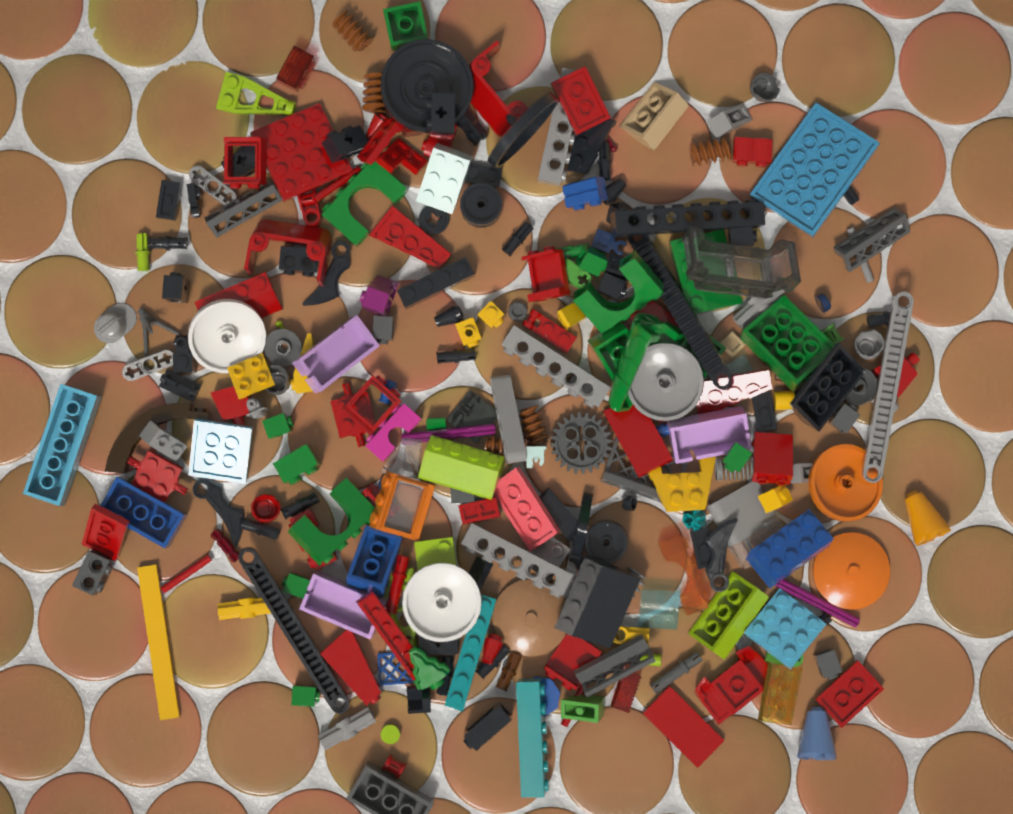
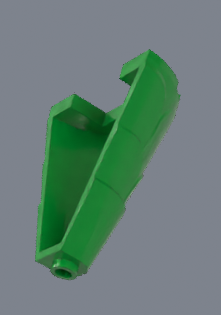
M638 313L635 316L621 355L618 371L615 372L608 400L612 410L622 412L628 411L632 407L633 403L629 398L628 392L647 348L660 343H671L680 346L686 338L680 328L668 321L666 323L660 321L658 317L651 314Z

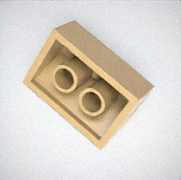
M654 82L622 122L620 128L642 145L655 150L689 105L678 92Z

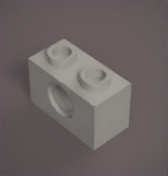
M151 420L139 435L148 445L174 461H177L187 448V445L178 437Z

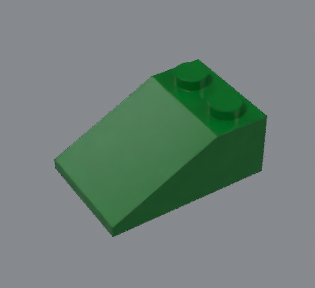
M621 321L613 328L608 329L602 334L598 333L587 340L612 382L615 372L618 371L621 355L629 334L628 329Z

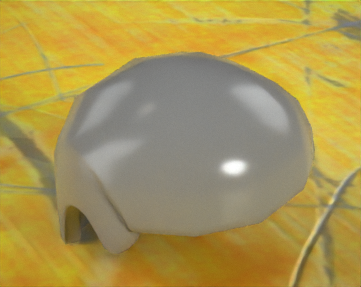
M874 329L867 332L863 331L854 341V350L863 359H874L883 351L884 338L881 333Z

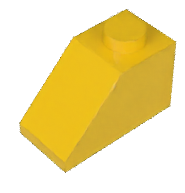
M574 302L560 309L556 314L566 331L586 319L585 314Z

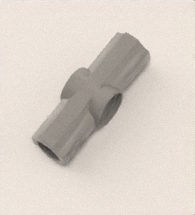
M774 279L760 293L755 294L746 303L747 305L740 309L732 319L744 330L753 320L765 312L775 300L784 294L786 290Z
M367 707L353 716L340 720L335 726L319 734L318 738L321 745L327 750L343 740L346 741L360 733L359 731L374 724L377 720L372 710Z

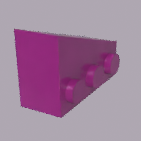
M377 275L368 285L366 291H362L359 300L362 303L361 306L365 311L380 316H388L399 282Z

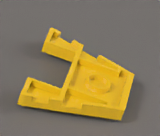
M716 456L699 459L700 472L662 474V469L659 467L648 473L666 512L705 510Z

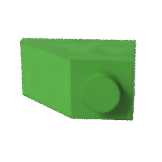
M580 695L562 698L561 718L599 723L604 716L605 697Z

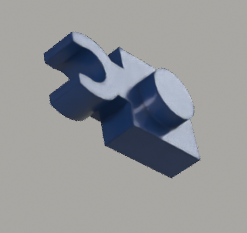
M598 229L591 247L607 254L612 249L616 255L622 256L623 252H620L617 247L619 245L626 247L627 243L625 241L616 242L614 241L615 237H612L611 233Z

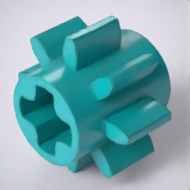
M693 510L683 512L682 521L687 529L693 528L696 531L706 524L704 511Z

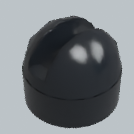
M629 495L623 497L621 502H624L621 507L627 511H635L637 506L636 497Z

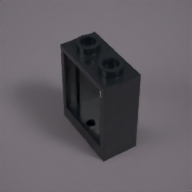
M499 701L464 731V743L470 750L474 748L477 751L512 721V715Z

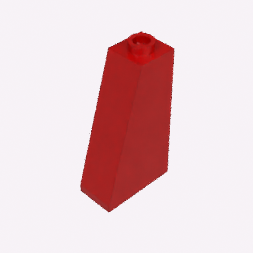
M346 630L320 654L366 706L369 703L374 705L381 698L379 694L382 692V689L355 633Z

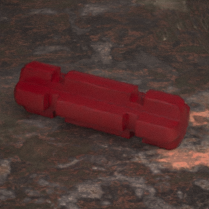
M216 529L211 533V537L214 541H217L222 551L226 555L228 554L231 562L234 563L239 560V553L234 550L235 548L229 540L222 536L223 533L220 529Z

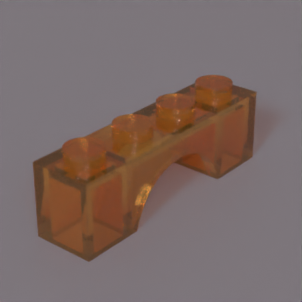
M676 535L658 542L664 560L678 563L686 572V588L678 596L685 615L688 616L708 608L707 603L710 600L707 592H703L700 585L703 584L700 574H696L693 568L696 566L693 556L688 555L686 549L689 548L686 538Z

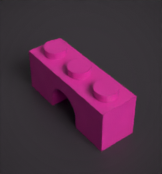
M398 404L391 412L394 415L389 420L386 418L381 423L379 432L377 434L373 433L366 440L368 443L366 447L382 462L396 449L390 442V432L394 428L401 427L410 433L422 420L406 404L402 406Z

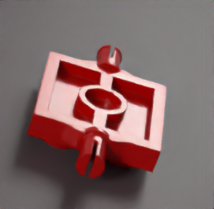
M350 383L342 384L345 396L330 401L339 438L352 436L356 438L358 448L361 447L360 439L362 447L366 446L363 434L366 431L342 411V408L355 395L354 393L352 394ZM364 392L351 407L371 425H374L375 419L368 392Z
M151 449L148 450L141 462L132 456L129 458L127 464L137 468L136 475L131 483L163 502L168 500L171 492L174 490L183 495L186 494L188 488L179 483L183 467Z

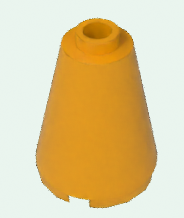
M915 490L907 494L908 498L905 499V504L916 546L929 543L935 538L942 537L951 531L950 526L923 492L918 493Z

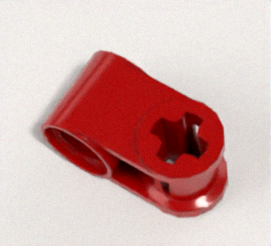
M316 190L297 196L303 219L306 225L311 227H319L322 223L319 202L315 203L312 199V196L317 194ZM315 214L317 215V220L309 222L308 217Z

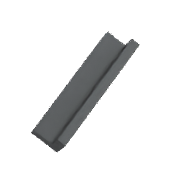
M269 180L266 182V185H260L259 189H253L204 218L206 224L217 238L282 201V198L272 181ZM272 193L277 197L271 201L263 200ZM259 202L258 208L254 211L247 209L251 205ZM242 211L240 219H230V217ZM226 221L224 228L217 231L214 226Z
M893 207L834 246V252L843 258L846 270L851 272L910 233L906 214ZM902 224L903 229L895 233L897 227ZM888 234L886 240L880 243L882 237ZM872 244L871 250L865 253L866 248ZM857 255L856 260L850 263L849 259Z
M641 634L575 669L574 673L580 681L585 695L589 697L656 660L648 643ZM648 654L649 657L642 661L640 660L641 657ZM630 664L627 669H623L624 666ZM613 673L610 678L606 679L607 675ZM596 682V684L593 687L588 689V685Z

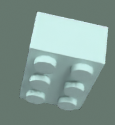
M437 143L433 148L416 201L453 214L473 156Z

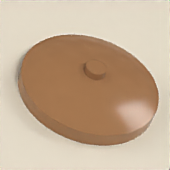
M526 579V581L519 580L505 588L497 598L493 609V626L496 635L503 639L502 643L505 647L523 656H539L548 653L557 647L566 635V633L554 628L566 602L564 597L561 595L560 598H557L549 593L550 589L546 587L540 589L532 585L533 581L531 579Z

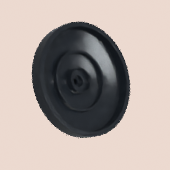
M431 39L415 40L398 48L386 62L380 82L381 97L388 113L401 126L418 133H430V130H427L426 127L427 118H430V110H427V98H430L431 93H455V123H457L470 105L473 95V77L466 60L450 45ZM439 110L437 113L439 118H443V115H445L442 114V110Z
M548 92L530 105L519 117L516 118L511 114L506 115L510 127L496 143L487 161L497 169L511 159L544 124L556 108L559 99L553 93Z

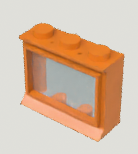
M386 471L381 480L382 487L380 493L375 500L374 512L370 516V527L419 541L435 486Z

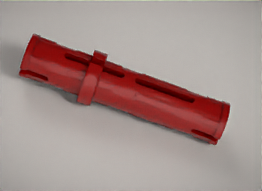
M397 555L386 606L387 612L391 614H397L404 579H407L406 571L410 557Z

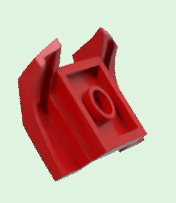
M747 646L735 652L739 657L738 661L711 682L704 677L695 688L696 696L718 725L729 716L737 713L778 678L776 673L753 646Z

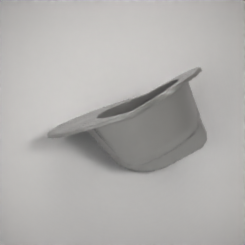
M123 303L110 307L95 321L94 333L96 337L104 343L118 341L135 326L137 318L134 309Z

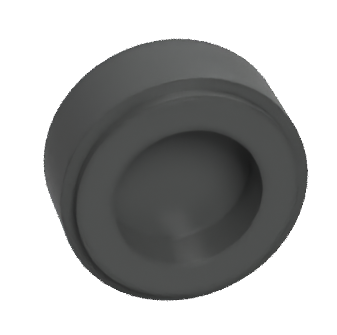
M514 302L509 306L508 315L513 321H522L527 315V308L521 302Z

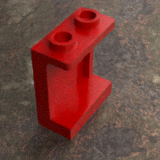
M555 246L543 248L542 252H539V250L529 251L527 256L521 257L522 261H528L533 293L527 295L528 302H541L570 295L563 249H555Z
M754 432L752 438V482L759 484L776 483L781 486L790 484L793 477V435Z
M566 634L545 664V674L553 680L555 678L561 680V685L569 691L572 688L577 690L580 681L576 677L574 670L598 658L602 651L586 640Z

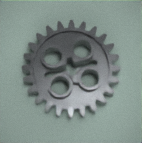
M578 412L577 418L570 414V420L564 417V424L557 423L560 429H553L557 435L551 436L555 443L550 444V446L556 448L552 452V454H558L555 461L562 460L560 467L566 464L568 465L567 471L574 468V474H576L578 469H581L582 474H585V469L592 473L593 466L599 469V462L605 464L602 458H609L606 450H612L611 447L607 446L612 440L607 439L611 432L605 433L604 431L607 425L600 426L602 419L596 422V415H593L590 419L587 412L584 417H581V413ZM579 426L582 427V440L586 441V445L583 446L584 460L580 459V446L576 445V442L579 441ZM587 428L595 430V436L591 439L585 436ZM568 429L575 430V439H567L565 434ZM588 447L596 449L597 454L595 457L590 458L587 456L586 450ZM569 448L577 450L578 455L575 459H570L567 456Z

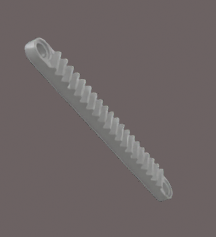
M900 292L894 296L888 321L862 469L863 478L870 483H876L882 478L914 303L912 295L908 292ZM905 296L908 299L906 307H901L898 304L899 297ZM871 467L878 471L874 479L869 478L867 475V471Z

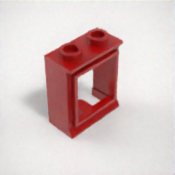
M223 137V184L230 185L232 189H241V185H248L250 189H259L260 185H266L267 139L263 137ZM233 146H255V177H233Z
M372 375L342 408V411L370 436L402 401L399 399L401 394L394 388L389 390L385 386L387 382L379 375L377 377ZM371 384L393 402L374 425H371L351 407Z

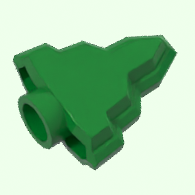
M416 646L409 650L410 661L414 665V684L417 689L423 690L430 686L434 690L440 687L445 681L443 678L451 669L445 662L440 663L435 657H429Z

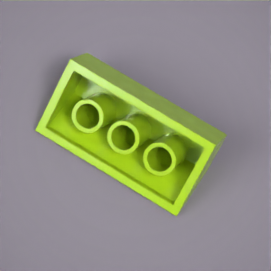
M431 435L424 452L418 478L492 500L503 472L505 457Z
M733 571L728 576V588L723 592L716 593L688 633L724 660L769 598L760 589Z

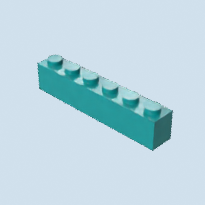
M481 593L480 613L473 627L465 635L444 705L463 711L497 599Z
M519 678L516 682L521 798H544L547 791L550 790V781L546 779V772H549V761L545 760V753H548V741H545L544 734H547V722H544V715H546L547 709L546 703H543L546 686L542 684V678Z

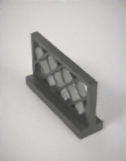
M616 437L600 482L662 503L656 492L655 485L648 484L645 478L649 476L648 474L636 479L630 478L627 471L632 469L633 466L625 468L621 459L627 455L619 456L616 450L619 441ZM674 459L662 466L661 469L667 468L669 474H672L669 466L675 463ZM618 460L623 470L617 473L610 471L611 463ZM688 462L678 463L683 465L680 473H685Z

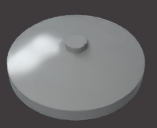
M660 343L649 346L628 392L631 402L642 414L655 420L670 421L685 416L698 404L703 393L704 375L700 363L690 351L679 345Z

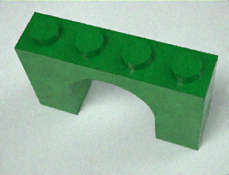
M376 161L372 165L364 163L361 167L362 171L358 175L354 174L348 181L349 185L337 192L334 202L332 204L329 202L322 210V216L356 247L370 233L350 213V202L354 194L365 188H373L380 191L396 206L408 192V189Z
M635 250L619 262V270L634 288V293L628 300L619 303L607 301L590 282L574 292V303L601 334L613 328L621 320H627L633 312L642 310L649 301L658 299L663 293V283Z
M347 478L339 483L329 494L346 513L348 523L343 533L326 535L319 531L305 515L288 530V533L319 566L323 562L325 564L329 563L335 557L333 553L337 549L342 551L349 544L347 540L351 536L355 539L362 532L360 528L364 524L370 525V516L374 512L375 507Z

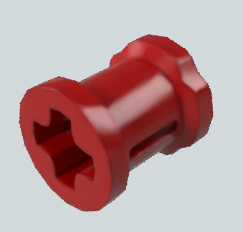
M390 754L382 770H388L396 775L398 779L407 763L399 762Z

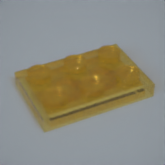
M768 664L758 715L759 721L792 726L803 668L792 667L790 670L785 665Z

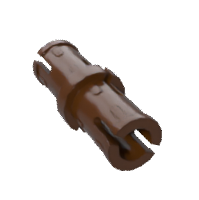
M511 651L505 667L501 669L503 672L495 687L507 692L513 676L517 674L515 671L523 656Z

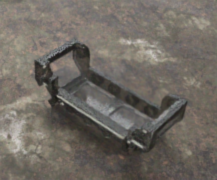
M689 227L682 236L687 262V278L689 281L692 280L694 282L696 290L768 299L773 297V292L784 290L785 293L793 291L801 282L795 242L781 239L776 241L769 250L759 247L731 245L723 242H709L703 240L705 236L704 231L697 227Z

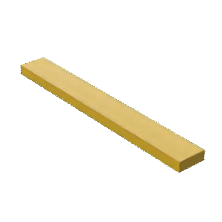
M156 564L137 567L160 720L180 717L158 566Z

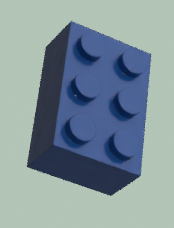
M365 526L347 575V586L366 592L372 590L374 594L384 597L397 561V555H399L402 547V537Z

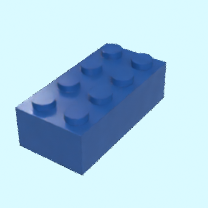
M116 477L100 505L129 520V529L163 548L170 547L188 515L169 503L163 502L134 486L130 481L122 477Z
M809 509L753 548L748 553L746 560L766 585L772 588L828 548L834 538Z

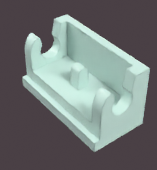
M546 446L526 447V468H532L533 458L534 462H538L539 458V465H543Z

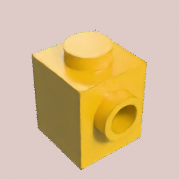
M490 301L477 316L492 330L494 326L498 328L504 322L503 317L505 314Z
M473 317L455 324L464 347L472 348L479 345L478 341L482 340Z
M778 485L758 496L766 513L778 509L793 500L786 485Z

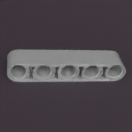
M510 374L491 376V390L506 463L527 461Z

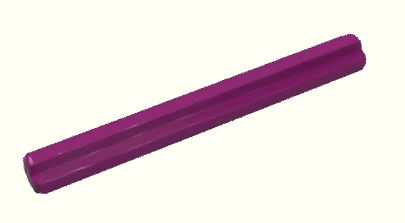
M495 424L408 433L402 434L401 439L403 444L428 442L431 435L443 439L490 435L496 433Z
M786 579L775 585L853 627H857L860 623V618Z

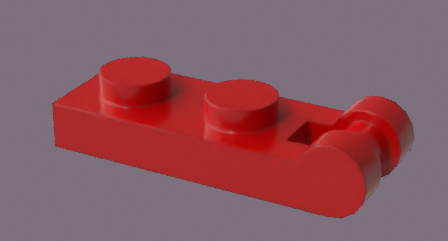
M386 118L358 154L357 158L361 162L372 165L378 159L383 149L389 145L396 132L403 130V126L393 118Z
M531 309L529 312L530 316L527 320H524L522 325L567 354L577 337L536 310ZM536 319L541 321L538 328L533 325Z

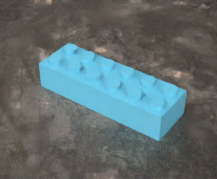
M60 384L23 494L57 506H65L102 397Z

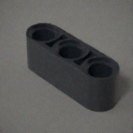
M548 487L539 495V498L560 531L571 542L574 540L578 521Z

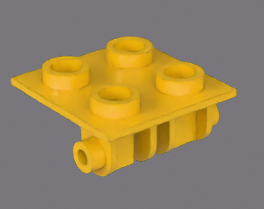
M263 353L227 367L239 400L275 385Z

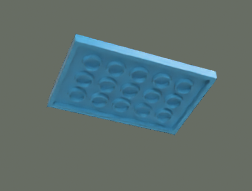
M815 103L750 193V197L757 199V202H763L765 207L811 237H814L879 147L880 142L820 104Z

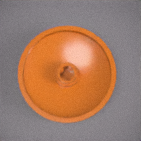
M840 444L827 448L816 457L809 471L808 486L813 502L823 514L837 521H855L867 516L875 509L882 495V478L876 483H870L862 476L865 450L858 446ZM869 468L867 471L868 477L871 479L876 478L878 474L877 469Z
M846 532L833 536L834 540L830 546L816 555L813 560L812 575L817 590L824 599L840 608L853 610L873 604L882 596L890 579V564L884 549L874 539L861 533Z

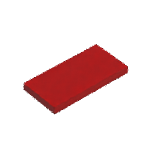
M634 405L628 411L616 412L611 408L603 411L639 478L673 461L651 418L642 414Z
M670 686L642 712L697 768L725 741Z

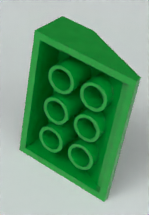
M724 230L672 240L668 243L679 287L696 315L743 304Z
M785 295L742 331L740 337L793 392L810 378L835 345Z

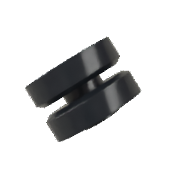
M476 183L469 186L463 192L460 199L462 216L473 227L487 228L492 226L499 220L502 213V199L499 192L487 183ZM478 203H485L483 208H479L477 205Z
M607 519L599 521L591 527L586 535L585 546L588 554L610 564L622 558L627 550L629 540L627 532L621 524ZM604 539H609L610 545L603 544Z

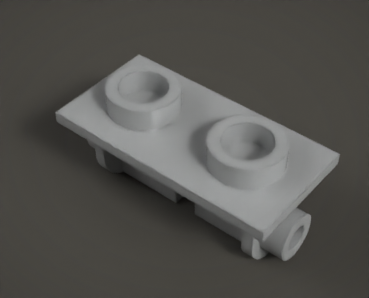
M250 398L247 401V407L250 412L246 415L247 417L257 420L266 416L265 412L269 411V408L263 407L260 400Z

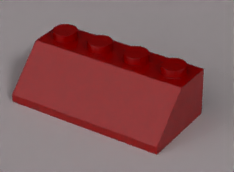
M266 272L194 302L199 311L205 305L216 300H239L254 308L261 319L283 310L269 275Z

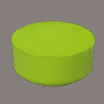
M388 724L383 727L381 738L387 744H394L400 738V730L396 725Z

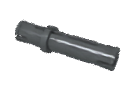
M695 651L683 661H678L679 664L649 685L657 694L683 674H688L689 670L702 662L703 659Z

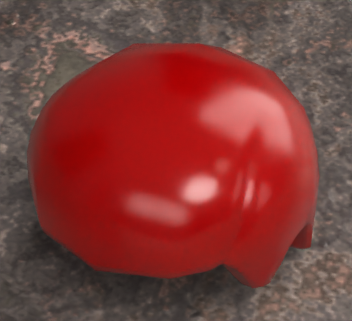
M261 494L255 497L251 504V513L259 522L269 523L280 514V501L271 494Z

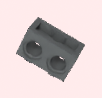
M88 551L72 586L92 596L101 593L105 586L103 581L106 575L109 576L113 569V560L96 551ZM96 560L102 562L103 567L101 570L95 568ZM88 577H91L94 580V586L92 588L88 587L86 584V580Z

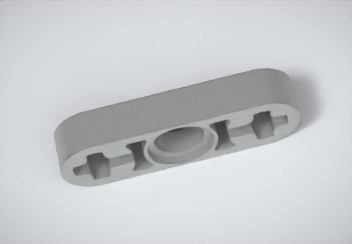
M194 166L189 171L191 181L225 206L230 203V201L225 203L226 199L220 194L223 187L225 188L223 192L226 195L232 194V201L237 199V195L233 190L203 167ZM202 171L201 175L207 179L205 183L200 178L195 180L196 176L194 173ZM213 181L219 185L218 190L215 192H211L208 189L209 183Z
M165 348L124 365L122 375L126 380L134 381L173 365V353L175 352L172 349ZM164 353L172 356L170 362L163 360L160 361L161 366H158L155 356H158V360L164 357ZM152 360L155 364L154 368L151 370L146 369L143 365L144 361ZM137 363H140V369L143 373H140V370L135 371L134 376L126 373L128 367L136 369L138 368Z

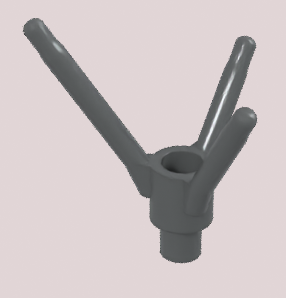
M144 308L137 311L142 322L144 356L148 355L147 329L150 334H153V325L156 324L173 334L181 335L177 330L151 317L150 313H147Z

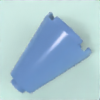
M811 707V711H807L797 758L836 759L828 715L826 711H823L822 707Z

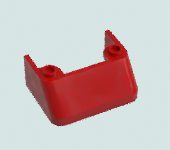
M497 40L469 64L473 77V95L470 104L497 136L502 137L510 127L506 115L511 114L517 118L528 107L519 100L513 101L506 106L483 78L491 68L488 59L500 50V43Z
M268 219L261 220L249 239L244 265L246 272L249 275H253L256 254L267 249L269 240L307 246V256L313 261H319L316 280L320 286L324 287L332 244L331 233L325 228Z

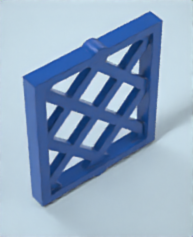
M393 652L377 654L380 686L414 683L412 678L410 679L405 675L406 670L402 672L398 669L401 665L400 662L397 666L391 663L393 658L396 657ZM393 655L389 660L384 657V656ZM381 658L387 662L383 668L380 666ZM388 664L394 668L390 674L385 670ZM382 671L388 675L384 681L381 679ZM395 671L401 674L397 680L392 676ZM402 677H405L408 681H400V680H401ZM389 678H391V679H392L393 681H395V682H386V681H387Z

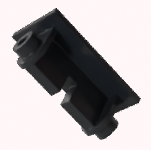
M467 109L463 117L455 125L461 128L470 142L478 146L481 140H485L488 137L487 130L480 122L475 125L472 124L476 117Z
M168 369L165 374H162L159 387L193 403L202 386Z

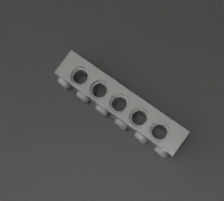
M562 68L560 78L576 70ZM559 102L552 113L538 176V182L560 187L561 182L565 183L567 171L563 170L565 163L569 164L571 153L568 152L569 145L573 146L575 134H572V127ZM560 124H566L568 126V130L566 132H561L558 130V126ZM556 142H561L564 145V149L558 151L553 145ZM554 160L558 161L560 163V167L558 169H552L549 165L550 162Z
M516 326L512 327L501 344L504 347L503 351L510 356L515 354L520 358L519 362L527 367L532 365L536 368L535 372L542 377L549 376L552 378L551 382L561 388L563 385L568 388L567 393L573 397H582L585 399L583 403L592 409L594 406L599 407L611 388ZM521 342L528 345V350L524 353L519 352L517 349L518 344ZM542 353L544 361L536 363L533 359L534 354ZM552 363H557L560 366V371L556 374L552 373L549 369ZM569 373L576 376V382L573 384L567 383L565 379ZM590 384L593 389L592 393L584 394L582 386Z
M471 523L461 543L466 546V551L474 555L476 552L482 554V559L492 563L493 560L499 563V568L507 572L510 569L517 572L515 576L522 580L531 579L533 581L532 585L543 589V587L550 589L549 593L557 598H560L561 595L567 596L576 578L570 572ZM486 539L488 547L482 550L480 547L481 541ZM500 548L505 550V555L502 558L497 556V551ZM520 556L522 559V564L519 567H516L514 565V559ZM537 565L539 567V572L537 575L533 576L531 574V568L532 566ZM550 574H555L556 576L554 584L548 583L547 579Z

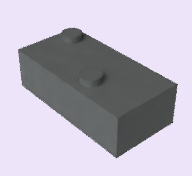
M368 760L346 798L371 814H428L434 803L433 798L397 779Z

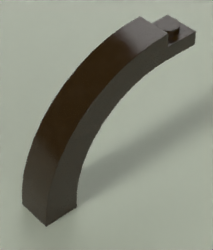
M171 403L144 412L131 421L115 440L109 452L105 472L128 474L129 464L127 462L142 439L139 435L150 420L157 425L177 419L211 421V413H206L207 409L195 408V411H193L192 403Z

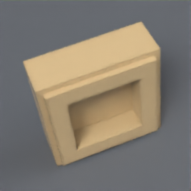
M733 331L720 342L726 347L725 352L731 358L746 345Z

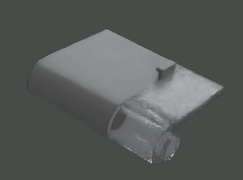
M752 481L706 506L717 527L731 519H738L730 536L728 547L739 568L744 567V569L751 567L750 563L746 560L748 553L783 528L774 510L768 513L765 512L758 498L764 491L759 483Z

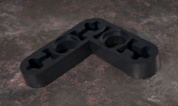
M583 492L577 529L571 549V554L580 557L588 530L593 494Z

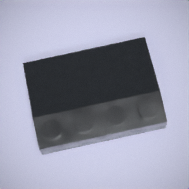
M839 342L834 345L790 402L795 415L803 423L820 432L866 372Z
M587 554L554 628L573 637L611 648L641 578Z

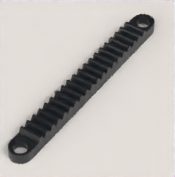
M642 235L641 240L637 242L633 240V236H627L633 251L635 250L663 283L661 298L667 305L668 310L679 325L687 342L698 357L699 362L714 386L720 390L730 389L734 384L732 373L649 235ZM722 375L728 377V383L724 386L719 384V378Z
M243 548L239 553L241 566L333 712L337 714L346 712L349 708L348 696L330 669V666L326 663V660L321 656V652L278 586L277 581L255 548ZM251 552L254 555V560L252 562L244 561L243 554ZM342 698L345 701V705L342 708H337L334 705L336 699Z

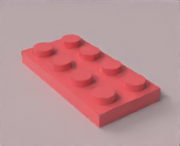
M520 466L499 480L494 496L530 552L561 532Z

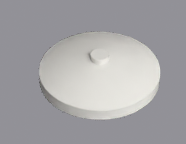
M234 299L216 300L205 305L194 315L188 329V343L194 358L203 367L218 373H229L227 367L261 354L266 342V331L260 315L250 305Z
M435 563L423 567L410 578L403 593V611L408 624L417 634L431 641L447 642L460 638L473 627L480 613L481 597L477 584L464 569L453 564Z

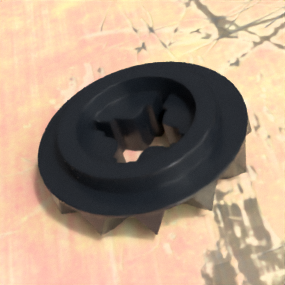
M426 206L419 214L420 227L430 235H438L447 228L449 215L442 210ZM431 212H433L435 217L441 218L437 221V227L432 222H426L431 219Z

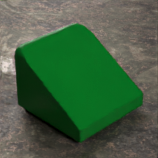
M444 417L427 418V431L446 429V419Z

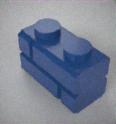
M592 177L562 186L565 205L567 208H573L574 211L584 210L585 205L589 204L590 207L602 205L601 201L608 199L605 179L603 177Z

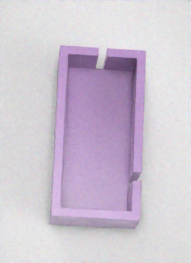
M355 315L302 354L292 364L302 377L307 376L305 381L316 394L323 391L380 345L358 315Z
M743 406L667 421L672 456L676 464L693 461L689 450H693L696 459L699 460L726 454L734 442H737L747 450L752 449L748 432L747 414Z
M317 570L312 575L307 588L309 591L305 593L299 609L371 639L375 635L376 629L356 603L358 599L368 592L347 586V582ZM376 595L379 601L382 603V605L386 608L388 599Z

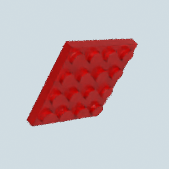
M320 103L250 133L251 137L267 139L266 168L283 202L337 180L352 171L347 159L332 163L322 145V142L327 139L326 135L332 132L333 129Z

